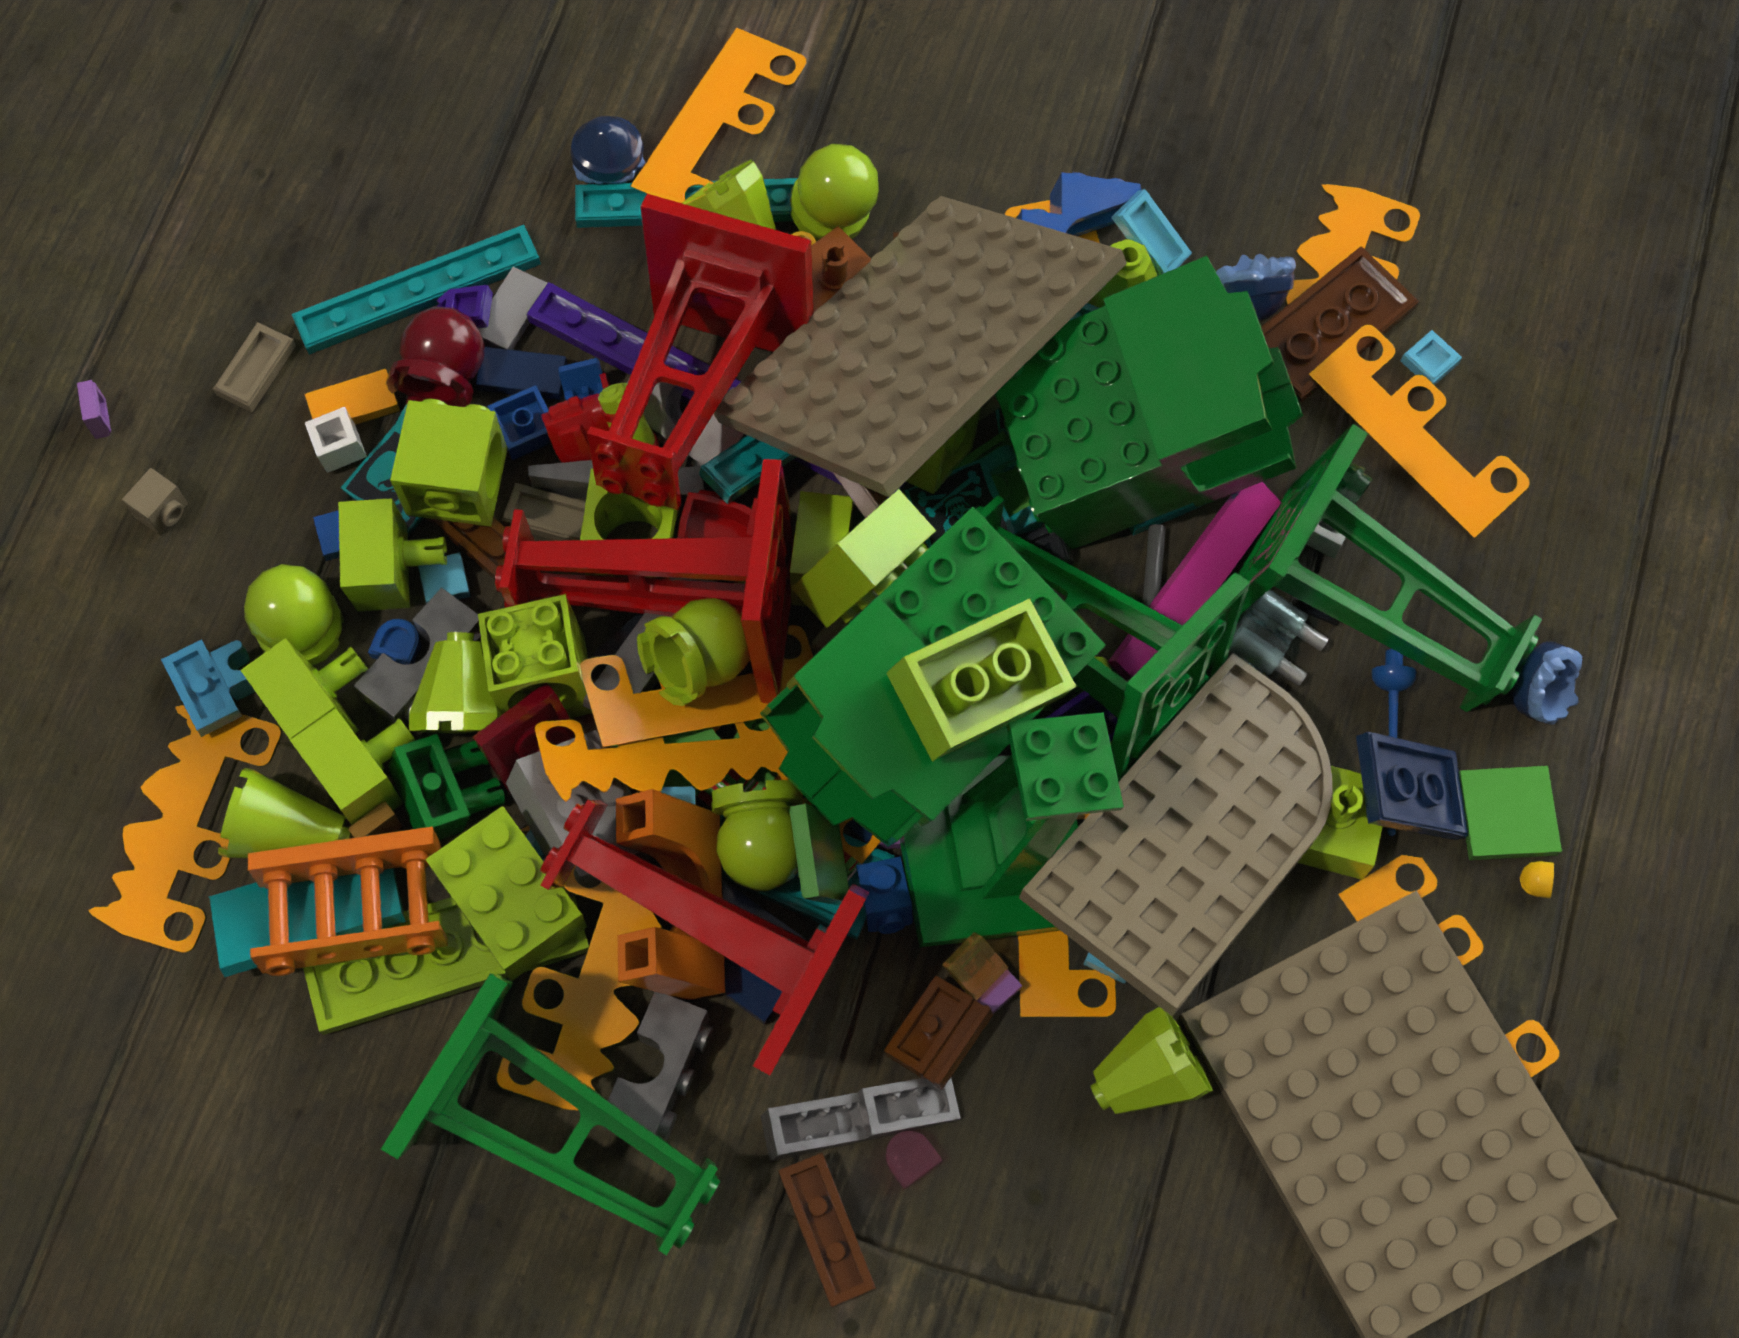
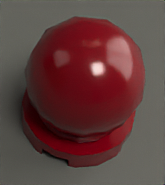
M437 306L416 314L401 335L399 353L402 360L394 362L390 368L386 380L388 390L394 393L398 389L408 395L406 404L408 400L422 402L424 399H436L450 406L466 407L470 405L474 391L469 381L473 380L482 365L485 344L481 333L471 317L452 307Z

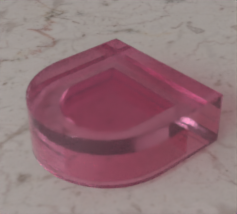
M904 1131L895 1135L890 1140L886 1149L887 1166L903 1190L942 1162L941 1157L927 1138L914 1131Z

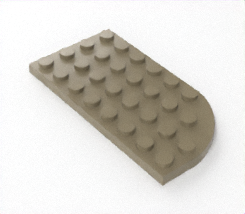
M1234 653L1121 778L1119 786L1124 808L1119 811L1089 814L1023 888L1019 897L1020 900L1171 1016L1177 1012L1315 842L1326 823L1331 807L1332 772L1325 744L1312 719L1300 703L1287 691Z

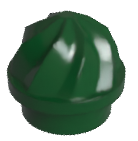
M1350 464L1336 488L1340 494L1353 504L1357 503L1373 480L1364 473L1366 468L1356 464Z

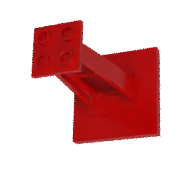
M647 194L640 208L654 319L609 431L590 426L587 436L596 485L613 494L624 493L643 499L652 506H666L678 510L681 505L677 472L754 347L774 352L788 335L794 333L803 324H808L813 315L811 240ZM681 325L726 338L708 371L703 375H694L665 365ZM660 382L676 385L694 392L663 448L632 439L655 385Z
M763 459L752 537L535 541L524 511L514 509L511 526H506L503 532V550L506 554L504 564L498 565L496 569V590L502 593L505 608L528 603L532 600L537 601L566 594L570 605L664 616L674 615L693 600L716 598L729 601L742 612L741 623L760 701L769 704L781 690L792 604L790 567L795 532L781 460ZM540 571L627 575L628 577L540 573ZM644 576L746 581V583L647 579Z
M587 800L582 806L576 804L563 827L564 830L569 832L563 845L559 848L553 846L540 868V872L546 875L540 886L547 890L563 887L576 865L781 990L782 993L772 1010L780 1014V1017L753 1067L770 1076L869 892L852 884L828 928L820 924L809 942L593 835L592 833L608 804L601 800Z

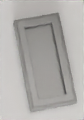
M512 267L492 298L488 327L478 328L484 344L491 348L513 350L530 324L526 314L547 285V282Z

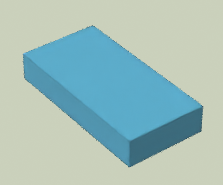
M1145 189L1137 191L1111 217L1127 239L1145 245L1157 276L1178 268L1192 254Z

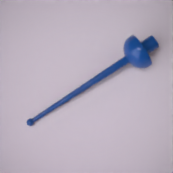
M1393 649L1385 651V665L1372 669V680L1377 687L1389 692V736L1397 738L1399 692L1413 685L1416 680V669L1403 666V655ZM1387 828V834L1394 836L1396 829Z

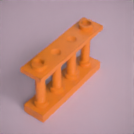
M433 827L248 853L249 873L260 888L265 887L268 889L270 946L250 948V958L260 971L272 976H285L293 973L297 968L405 952L411 955H426L434 952L435 948L448 946V937L440 922H429L425 872V867L428 866V863L425 859L441 849V843ZM403 867L407 869L410 925L382 929L379 874L385 869ZM358 874L361 877L363 932L336 936L333 881L338 876ZM311 880L314 882L317 939L289 943L287 888L292 883Z

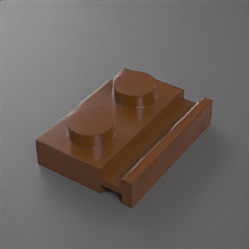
M935 976L884 1052L888 1058L922 1079L930 1081L938 1089L943 1090L993 1016V1012L987 1005L983 1006L970 995L940 977Z

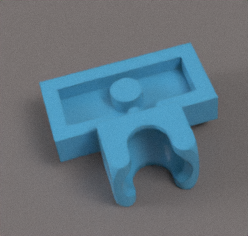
M201 639L161 659L201 737L242 717L234 699L238 701L254 693L255 690L243 673L238 670L250 661V656L241 641H232L209 653Z

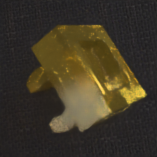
M975 932L942 964L962 989L976 1001L1008 969V966L986 940Z

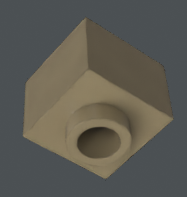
M152 468L142 476L122 499L136 519L159 535L168 526L174 525L181 518L184 508L188 504L179 488Z

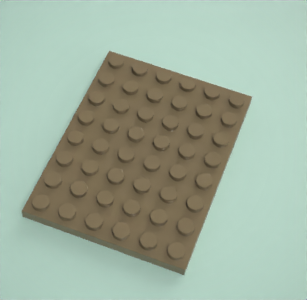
M940 196L931 202L926 210L909 226L903 228L899 235L881 252L875 254L861 271L846 281L831 299L817 308L808 324H803L794 333L788 335L771 355L758 363L755 369L741 383L728 391L714 412V416L718 423L890 497L1127 264L1123 251Z
M1417 890L1182 1013L1179 1017L1360 1338H1407L1617 1219Z

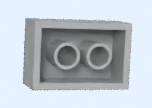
M597 730L584 734L588 750L606 748L602 746ZM575 738L557 744L556 746L569 745L575 740ZM540 751L516 760L506 785L545 857L553 846L559 848L563 845L569 834L563 827L575 805L579 804L582 806L587 800H601L608 804L592 834L649 862L651 859L650 855L616 844V798L632 794L626 784L617 778H613L609 790L602 792L591 784L582 781L576 788L572 789L571 798L565 802L545 773ZM575 866L574 876L581 886L593 888L602 882ZM563 886V889L566 891V893L568 894V896H569L570 898L573 897V896L578 895V894L569 892V891L566 890L565 887Z

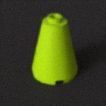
M244 767L239 776L248 778L243 789L234 787L220 838L228 839L229 844L228 847H219L218 854L226 858L248 859V853L350 839L351 833L348 830L350 828L345 827L346 817L253 769Z

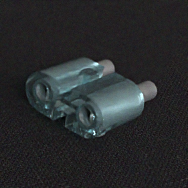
M1270 589L1244 613V617L1237 624L1230 651L1267 676L1275 670L1299 686L1307 676V673L1283 657L1290 647L1289 644L1298 636L1321 651L1329 638L1305 623L1308 617L1307 613Z

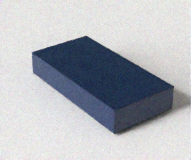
M485 347L484 361L478 370L476 386L478 391L514 395L536 385L542 398L561 400L563 387L558 368L567 365L566 356Z

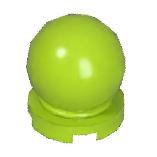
M830 144L813 152L802 165L799 177L792 187L790 198L791 218L800 231L810 233L816 242L837 226L851 239L860 233L869 218L870 211L876 204L879 192L878 173L870 158L854 146Z
M281 564L263 571L248 587L244 605L245 620L251 634L257 638L264 653L286 638L313 666L326 660L337 649L340 643L338 638L342 631L344 617L326 582L314 572L301 566Z
M716 598L690 601L672 617L659 616L645 623V631L637 635L638 654L646 675L654 671L660 683L665 687L659 694L673 705L684 706L704 694L706 686L714 687L728 683L750 661L741 623L742 612L729 601Z
M765 780L766 790L744 792L743 783L712 791V812L716 815H723L726 818L717 834L716 852L726 874L739 886L753 891H769L780 888L792 880L798 873L789 810L791 806L803 803V794L789 780Z

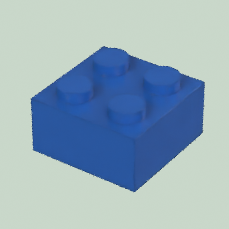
M536 385L487 406L490 411H495L508 448L507 451L512 460L551 444L541 415L549 410Z

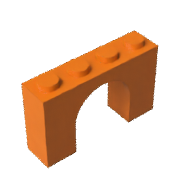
M654 789L616 798V844L650 855L664 870L722 898V869L716 852L717 834L720 829V815ZM672 925L670 931L652 927L617 935L618 982L685 1000L725 993L724 956L676 926Z

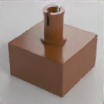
M839 226L811 245L813 313L831 299L846 281L853 278L871 260Z

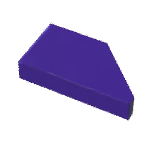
M488 285L449 289L436 300L439 303L437 307H452L471 317L477 328L488 327L493 292Z

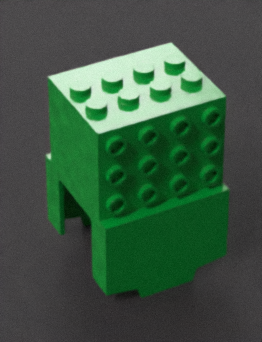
M1208 256L1103 299L1105 306L1068 321L994 394L1001 406L1005 419V430L1017 456L1018 470L1030 496L1029 504L1032 513L1038 523L1043 522L1050 534L1055 533L1072 550L1191 503L1199 507L1297 469L1288 427L1304 415L1280 349L1278 347H1268L1248 291L1227 293Z
M972 507L788 681L787 687L760 714L787 750L778 769L833 826L852 818L889 847L896 843L916 822L923 827L933 821L1010 744L1007 726H1004L932 762L886 674L903 657L1029 598L1072 679L1106 644L987 520ZM1043 708L1017 721L1032 720Z

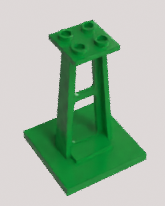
M1352 424L1290 484L1281 500V504L1270 518L1238 572L1240 576L1250 581L1241 614L1272 587H1276L1468 689L1459 707L1463 711L1468 712L1480 704L1487 705L1496 695L1500 693L1503 695L1507 694L1516 683L1519 672L1515 669L1521 658L1525 659L1536 646L1539 637L1535 635V632L1542 619L1533 615L1513 627L1336 490L1368 435L1367 432ZM1319 521L1330 525L1401 578V587L1387 611L1375 608L1308 570L1298 562L1299 555ZM1416 591H1420L1486 639L1488 647L1478 664L1470 662L1404 624L1402 615Z
M997 495L985 507L979 506L976 510L1051 588L1066 597L1064 602L1074 612L1082 608L1088 609L1158 651L1128 682L1095 657L1073 678L1075 684L1118 718L1111 749L1119 782L1226 662L1250 581L1234 573L1182 626L1001 528L1005 499Z
M1104 712L1009 722L1006 726L1012 755L996 757L933 821L923 827L916 822L900 838L919 948L1059 930L1020 900L1019 897L1023 888L1078 828L1076 819L1078 815L1119 811L1124 808Z
M490 973L381 1147V1150L398 1160L414 1145L429 1121L657 1235L655 1239L657 1248L663 1254L667 1255L672 1246L680 1249L694 1227L695 1223L692 1222L693 1218L690 1215L699 1202L706 1206L720 1183V1180L717 1179L718 1176L715 1175L718 1167L706 1156L701 1164L698 1165L493 1018L494 1014L514 983L499 974ZM486 1052H497L579 1110V1122L559 1152L549 1153L459 1105L458 1096ZM594 1126H604L674 1175L675 1186L663 1205L653 1207L575 1165L574 1157Z

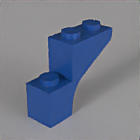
M1061 172L1050 193V213L1042 209H1021L1017 219L1078 237L1114 224L1115 222L1111 217L1137 191L1141 190V186L1138 183L1125 182L1118 178L1104 179L1086 176L1077 172Z

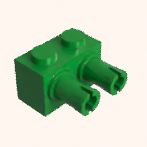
M435 734L394 747L388 767L413 829L433 827L438 839L441 840L462 833L471 814L505 804L503 790L496 789L500 787L496 777L462 790L458 787L454 777L455 774L479 766H486L489 763L474 740L444 750L438 735Z

